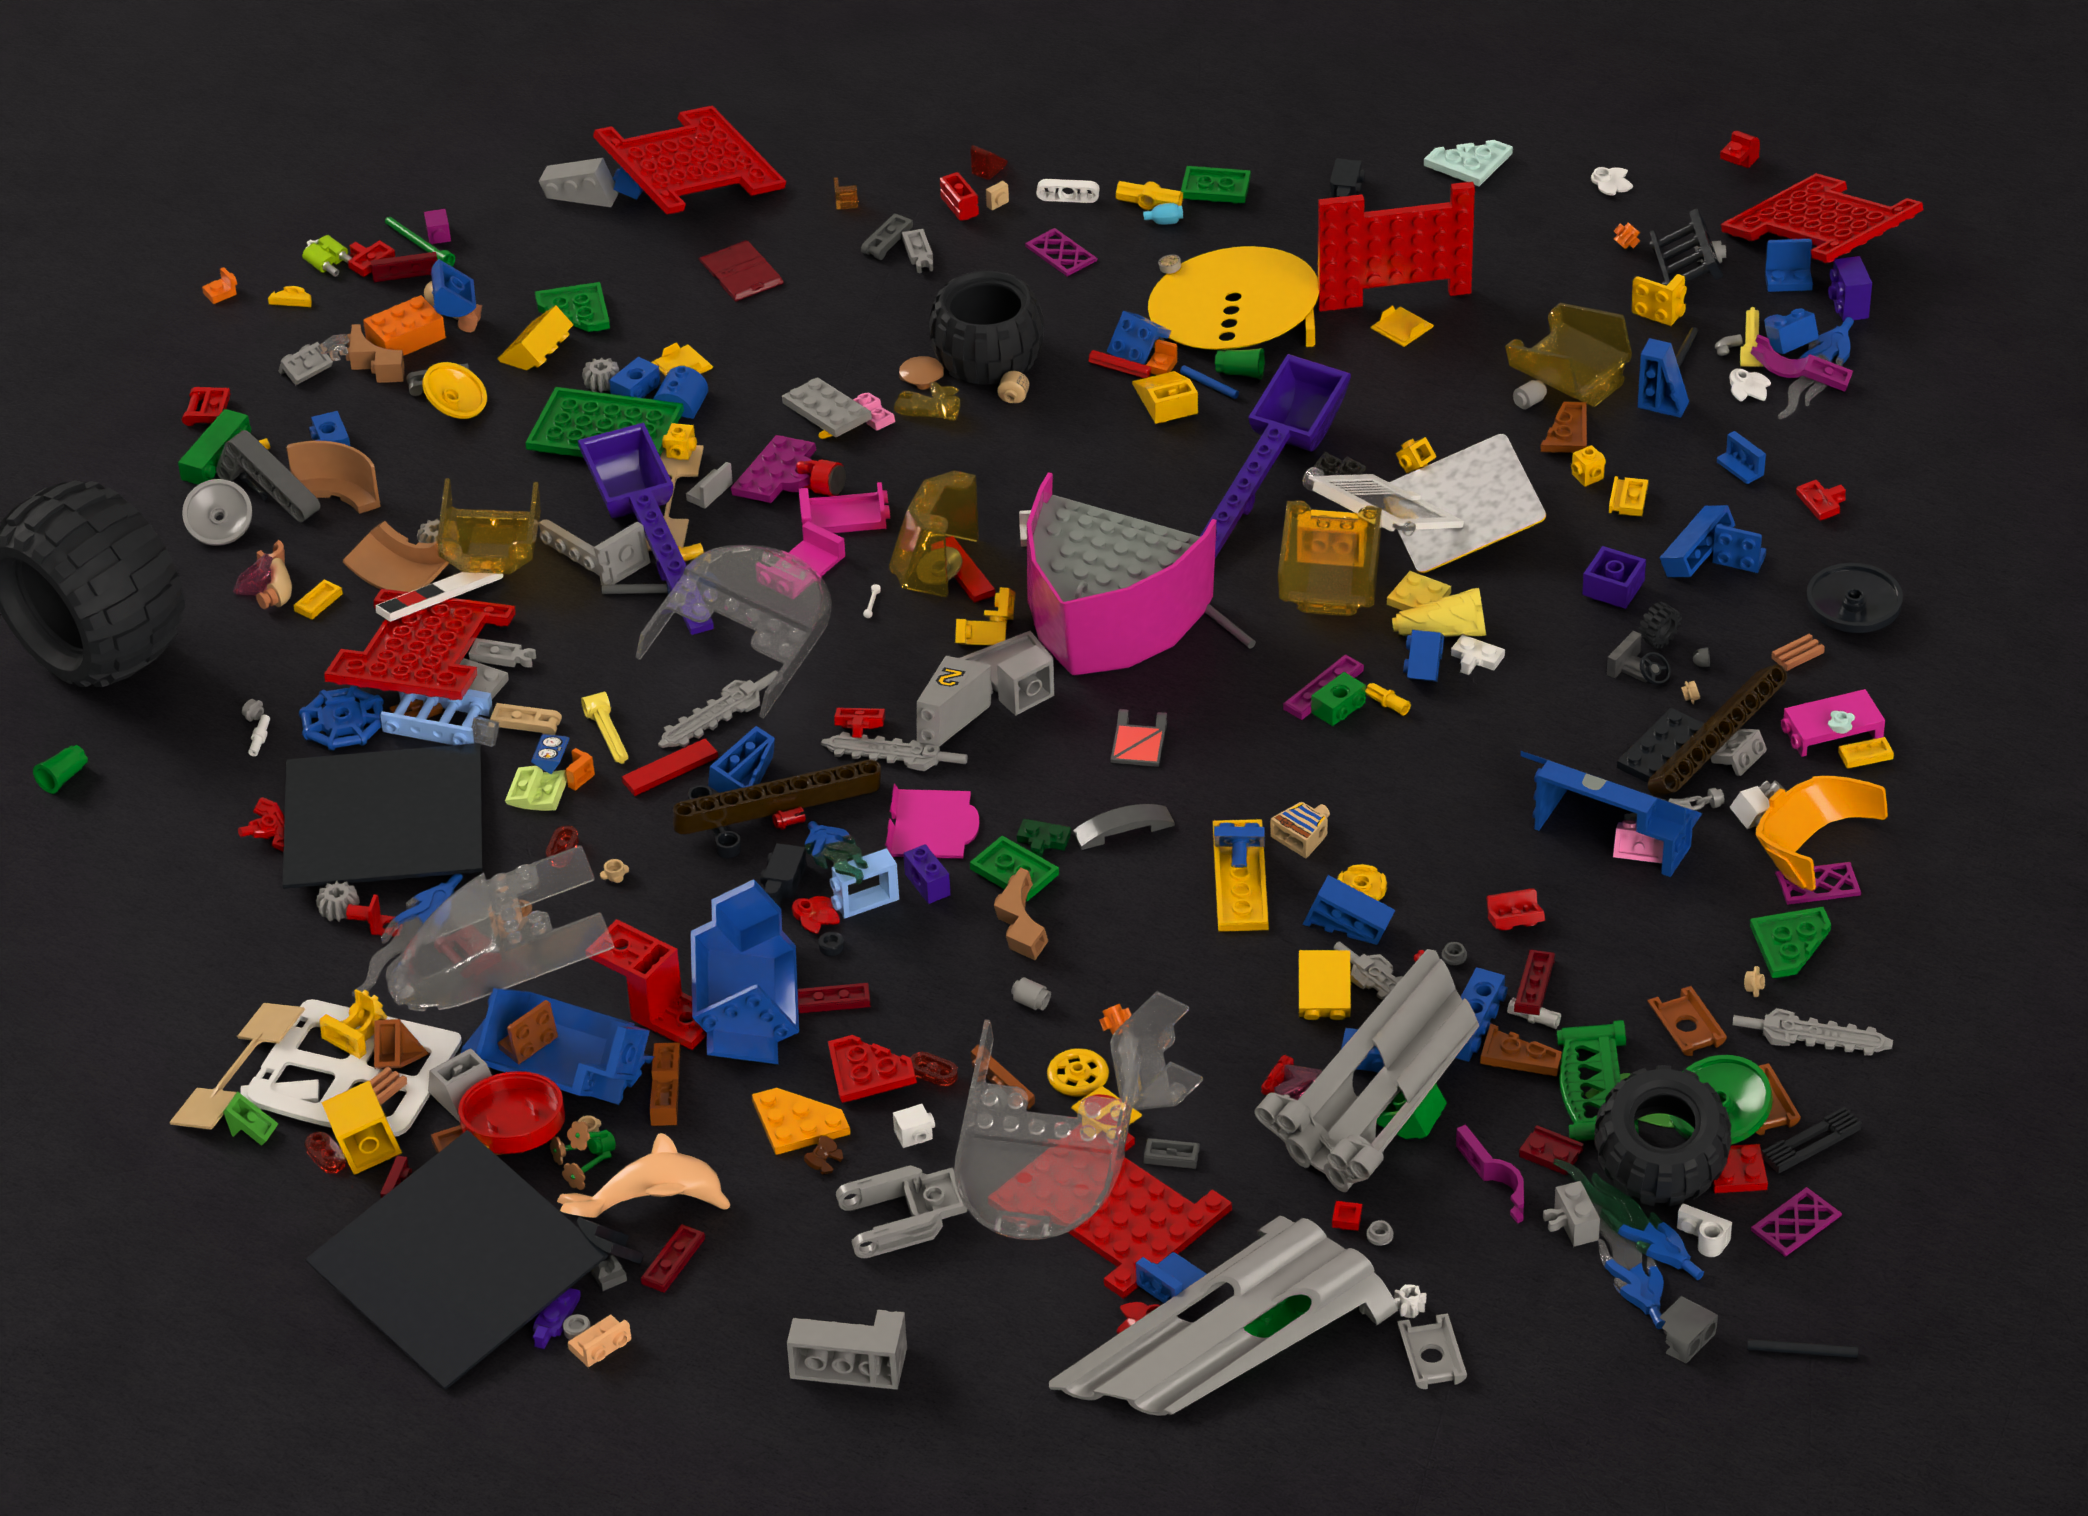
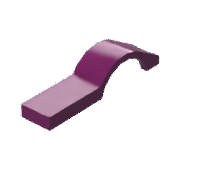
M1757 335L1755 340L1758 343L1757 347L1753 346L1750 353L1772 373L1786 378L1805 376L1844 392L1846 391L1853 373L1852 370L1811 354L1806 358L1798 360L1788 359L1774 351L1770 345L1769 338Z
M1466 1125L1458 1127L1456 1131V1147L1483 1181L1503 1182L1513 1189L1514 1193L1511 1195V1201L1515 1206L1510 1210V1215L1517 1223L1522 1222L1524 1181L1520 1171L1511 1163L1500 1159H1493Z

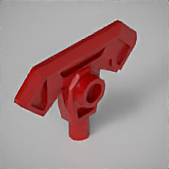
M261 797L253 812L262 818L250 821L248 826L239 827L238 834L240 837L252 835L253 838L264 839L274 836L272 846L284 852L285 817L276 802Z

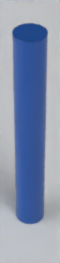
M1185 365L1181 367V374L1233 399L1238 397L1239 391Z

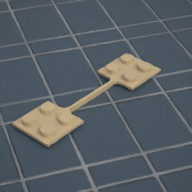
M703 445L696 446V450L692 451L689 460L667 458L666 448L662 452L660 458L669 477L672 478L673 493L676 480L679 477H698L704 449ZM672 494L669 502L666 504L663 517L677 546L682 548L685 543L689 519H672L669 517L673 498ZM646 539L648 551H652Z
M263 1003L237 1036L238 1039L252 1040L224 1075L216 1088H196L172 1118L170 1124L212 1130L223 1116L226 1106L237 1093L223 1091L225 1085L258 1044L262 1042L280 1043L304 1012L305 1008Z

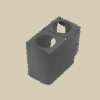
M1681 1296L1660 1316V1319L1666 1321L1662 1328L1663 1332L1667 1335L1665 1342L1670 1346L1666 1354L1684 1363H1688L1715 1335L1718 1315Z

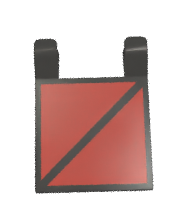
M1119 709L1111 763L1159 767L1165 730L1167 728V713H1157L1156 727L1128 725L1129 710Z

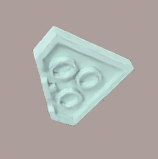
M1496 140L1486 141L1485 145L1474 146V143L1456 145V149L1445 150L1444 147H1438L1424 158V166L1480 186L1513 154V147Z

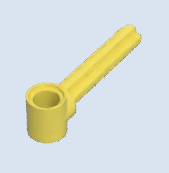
M1751 307L1750 310L1746 311L1745 345L1741 347L1740 367H1763L1750 353L1753 346L1757 347L1758 343L1755 340L1757 335H1759V311L1755 310V307Z
M606 692L582 697L581 703L586 718H591L597 722L615 762L623 764L628 759V754L610 719L611 706Z

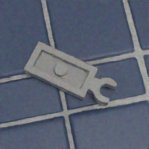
M918 229L902 232V240L912 265L916 264L917 272L922 273V267H928L930 271H933V253L924 230Z
M479 638L475 639L469 652V660L515 667L516 663H520L524 667H532V659H536L535 649L527 648L522 650L519 644Z

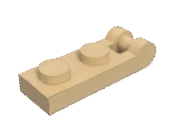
M497 703L490 717V724L494 727L555 735L562 715L554 710Z

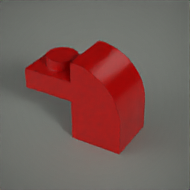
M1734 131L1731 141L1720 152V159L1749 168L1759 158L1760 141L1757 137L1740 131Z

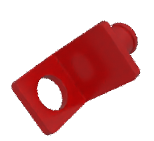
M373 895L369 906L348 904L347 920L368 921L371 935L400 936L403 925L399 927L398 924L393 930H385L383 928L386 923H394L393 918L395 916L381 915L378 895Z

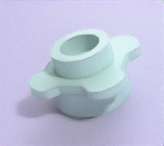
M1844 711L1831 712L1832 718L1828 721V726L1834 732L1843 734L1852 729L1851 722L1855 720V716L1852 713Z

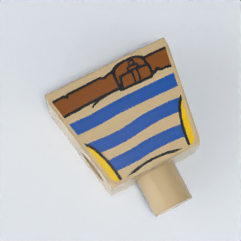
M1299 802L1271 818V837L1304 858H1307L1327 836V817L1330 816V812L1323 804L1313 809L1304 802Z

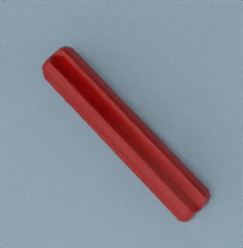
M1092 350L1089 354V362L1140 378H1148L1151 375L1150 366L1096 350Z

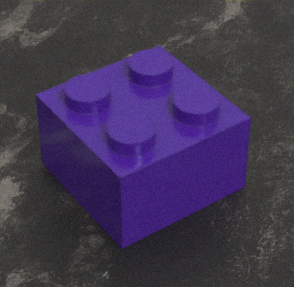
M1860 256L1835 259L1833 269H1830L1832 284L1828 288L1830 300L1834 301L1836 313L1840 314L1843 322L1847 317L1853 320L1869 318L1872 281Z
M1602 546L1583 574L1582 595L1626 609L1645 581L1646 559Z

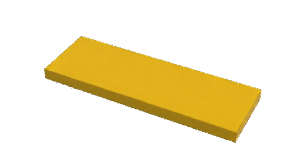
M1262 819L1213 821L1218 931L1269 930L1264 847H1247V867L1236 868L1231 866L1232 847H1215L1214 826H1220V823H1234L1235 827H1245L1246 823H1258L1262 827Z

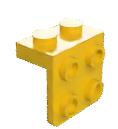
M1677 274L1667 286L1636 276L1633 279L1632 312L1672 326L1679 317L1683 316L1686 309L1684 304V296L1687 290L1685 276Z

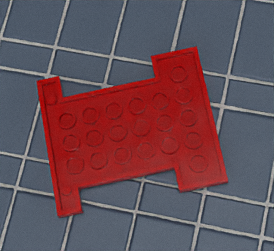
M713 105L679 112L677 119L684 127L624 139L612 126L596 129L593 134L597 142L666 214L684 211L686 203L679 196L739 183L753 196L784 189L786 185L785 179Z
M1816 173L1721 224V228L1724 233L1731 234L1734 237L1745 238L1748 241L1757 240L1759 236L1767 232L1791 239H1811L1812 245L1817 246L1811 250L1812 258L1823 263H1830L1838 256L1851 252V249L1866 244L1873 237L1882 235L1884 231L1899 226V223L1907 219L1914 218L1916 214L1923 211V203L1906 198L1893 206H1887L1843 194L1841 192L1847 190L1846 181Z
M1474 183L1451 184L1450 202L1370 212H1364L1363 194L1318 199L1319 311L1363 306V289L1433 280L1448 279L1449 296L1471 294Z
M381 589L374 599V608L376 609L377 604L409 592ZM450 598L391 622L385 619L364 652L340 649L324 673L325 682H332L338 685H354L360 688H376L382 691H399L405 694H421L427 697L436 696L450 700H462L477 677V667L459 664L485 623L495 624L496 626H508L516 614L515 606Z
M1082 1123L988 1197V1205L1023 1230L1028 1231L1046 1217L1117 1266L1115 1270L1104 1278V1286L1123 1299L1139 1287L1136 1281V1262L1144 1257L1151 1263L1158 1264L1172 1252L1179 1254L1232 1210V1202L1213 1189L1194 1204L1125 1158L1122 1154L1135 1145V1137L1125 1130H1121L1113 1137H1110L1103 1131L1095 1136L1084 1128Z

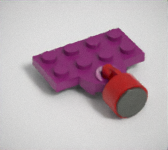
M776 435L733 484L731 491L732 495L769 503H772L782 490L799 492L800 488L812 489L814 493L827 496H837L844 487L846 472L841 463L823 459L819 461L812 460L810 457L817 450L814 442Z

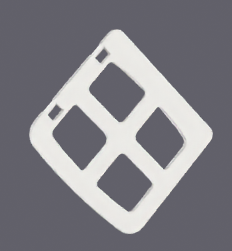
M311 999L301 1004L300 1007L305 1008L304 1012L280 1043L275 1044L261 1065L260 1071L250 1082L247 1088L248 1099L259 1108L298 1120L331 1127L321 1102L351 1089L357 1082L370 1081L384 1069H375L367 1064L374 1053V1035L365 1041L366 1054L360 1059L351 1054L346 1059H337L298 1050L310 1029L320 1027L319 1019L325 1014L338 1021H343L349 1017V1007ZM387 1016V1019H386V1020L397 1019V1018H393V1017H388V1016ZM401 1020L425 1050L430 1053V1056L418 1075L410 1076L399 1073V1077L402 1075L407 1077V1085L400 1089V1091L406 1092V1095L394 1114L386 1117L395 1137L406 1133L431 1095L428 1092L429 1071L455 1056L462 1044L459 1033ZM299 1021L306 1022L302 1028L296 1027ZM287 1065L335 1076L334 1081L318 1103L287 1096L271 1089L273 1083H276ZM266 1072L272 1073L269 1080L263 1079Z

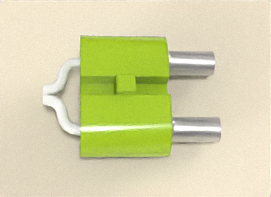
M325 235L316 241L311 239L307 241L308 246L302 254L303 259L322 273L328 271L335 277L339 274V270L332 266V263L337 265L341 261H345L348 264V261L352 259L348 255V249L329 235Z

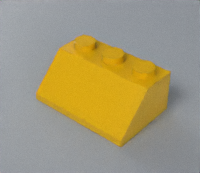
M555 305L533 320L498 357V360L501 363L524 370H529L533 366L538 368L547 360L545 355L552 354L558 348L557 342L561 343L570 335L568 330L573 326V323Z

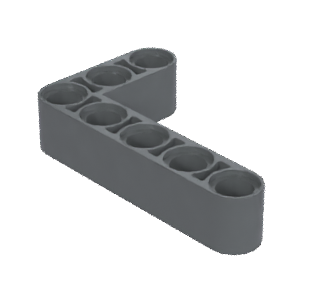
M243 430L225 443L216 467V472L220 479L233 481L246 471L299 522L305 521L320 509L318 499L251 433Z

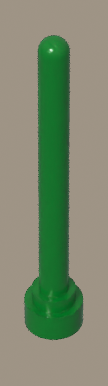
M392 217L385 219V223L426 252H436L437 260L440 259L450 266L454 265V254L448 250L440 251Z

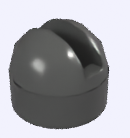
M1700 648L1693 653L1695 665L1710 667L1709 648Z

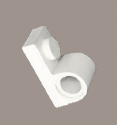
M1682 1204L1678 1210L1677 1229L1698 1236V1251L1704 1256L1716 1257L1723 1252L1731 1240L1732 1222Z

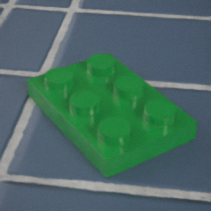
M1187 166L1181 188L1183 199L1245 203L1251 171Z
M1004 836L999 837L970 862V870L1003 889L1007 887L1010 877L1015 875L1020 867L1029 871L1033 885L1029 890L1026 902L1059 875V867Z

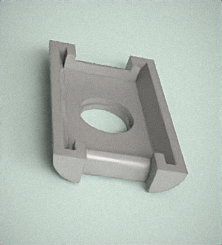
M1448 1314L1436 1315L1435 1324L1411 1327L1410 1320L1397 1321L1417 1387L1428 1389V1384L1452 1380L1456 1385L1466 1379L1467 1373ZM1426 1349H1436L1442 1353L1443 1357L1438 1362L1430 1363L1424 1361L1421 1358V1354Z

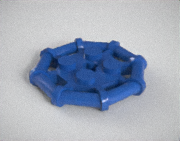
M351 685L349 688L330 691L323 689L319 691V695L299 711L303 726L302 736L306 740H313L327 746L329 750L357 744L363 746L367 744V740L382 728L380 714L383 711V699L379 695L374 696L358 689L354 685ZM323 703L326 704V706L322 709L321 705ZM372 708L374 714L367 713L366 710ZM318 718L319 721L312 724L311 719ZM366 723H367V724H370V725L364 730V725H365ZM320 731H324V732H326V735H327V736H325V735H323V734H321V733H319V732H320ZM354 734V735H352V736H346V737H340V738H338V736Z

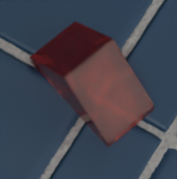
M974 145L971 147L972 174L990 180L1008 163L1007 160Z

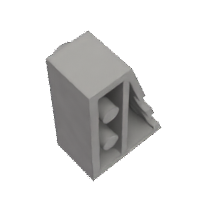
M603 158L550 165L546 167L539 179V183L548 199L612 207L619 194L618 191L613 190L615 182Z

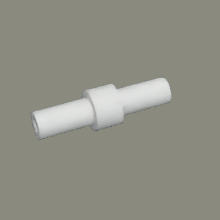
M262 715L258 726L253 730L251 736L252 743L248 751L251 756L258 755L261 744L266 740L268 734L266 730L270 721L268 715Z

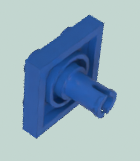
M1220 823V826H1214L1215 847H1232L1231 866L1236 868L1247 867V847H1265V829L1260 827L1258 823H1246L1245 827H1235L1234 823Z

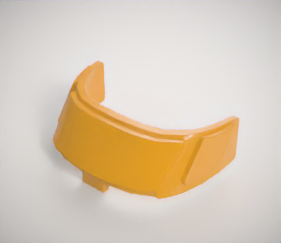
M1814 776L1807 781L1795 785L1787 792L1780 788L1769 798L1770 807L1756 827V836L1786 879L1802 889L1805 888L1813 891L1816 888L1813 860L1810 857L1795 852L1817 830L1830 822L1850 817L1885 820L1888 817L1885 788L1870 782L1838 776Z

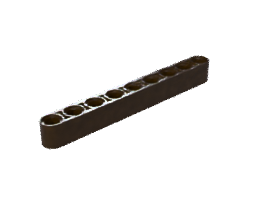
M1774 664L1757 671L1648 780L1650 793L1655 797H1661L1679 790L1786 682L1787 673L1784 667Z
M865 760L681 801L673 807V828L679 834H690L776 814L778 810L784 812L798 807L806 808L872 793L880 788L881 765L874 760Z

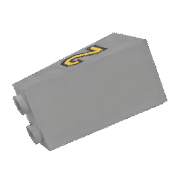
M950 656L944 657L917 700V742L941 746L990 707V664Z

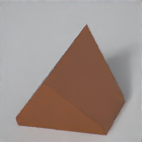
M400 1019L374 1021L375 1069H385L386 1067L401 1068L429 1054Z

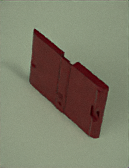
M748 240L698 258L706 269L720 280L722 288L735 302L783 284L780 275Z

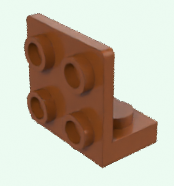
M544 1000L507 1027L509 1035L498 1042L499 1050L518 1065L558 1037L551 1003L548 1000Z

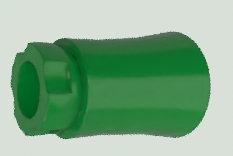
M1263 348L1217 351L1215 357V370L1217 373L1246 376L1260 380L1263 377L1265 365Z
M71 745L50 759L35 765L33 768L34 778L43 790L54 794L87 764L88 757L80 746Z

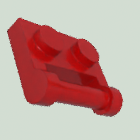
M212 387L192 388L189 394L190 402L187 411L183 414L182 422L187 426H192L194 423L212 424L221 412L227 408L231 395L230 389ZM202 398H204L201 410L196 411L199 401H201Z

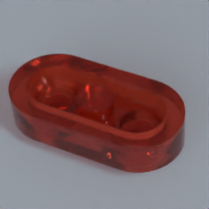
M561 826L554 831L546 849V858L550 865L561 867L570 862L579 842L576 828Z
M917 1052L910 1057L916 1077L939 1086H949L957 1081V1066L953 1062L928 1052Z
M315 1132L306 1138V1152L322 1171L337 1173L345 1167L346 1160L342 1149L327 1133Z

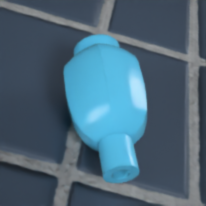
M1175 203L1160 204L1155 206L1152 211L1143 212L1144 220H1153L1161 225L1175 224L1179 219H1183L1182 206H1178Z

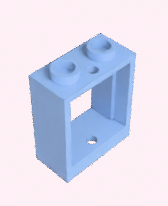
M887 848L832 867L830 885L834 896L831 897L834 909L836 911L839 910L844 919L899 900L897 863ZM879 875L880 885L848 895V885Z

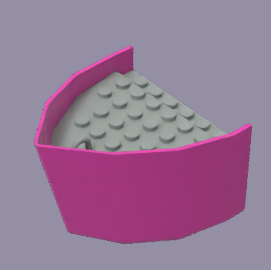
M1048 472L1038 489L1027 521V598L1038 640L1072 675L1130 668L1175 646L1204 614L1207 605L1213 598L1217 520L1212 519L1201 537L1052 495L1053 474Z

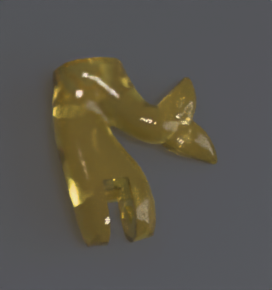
M930 382L933 398L912 391H902L894 405L895 412L902 415L938 417L955 421L959 413L960 399L958 396L952 395L956 394L959 390L952 386L941 387L936 382Z

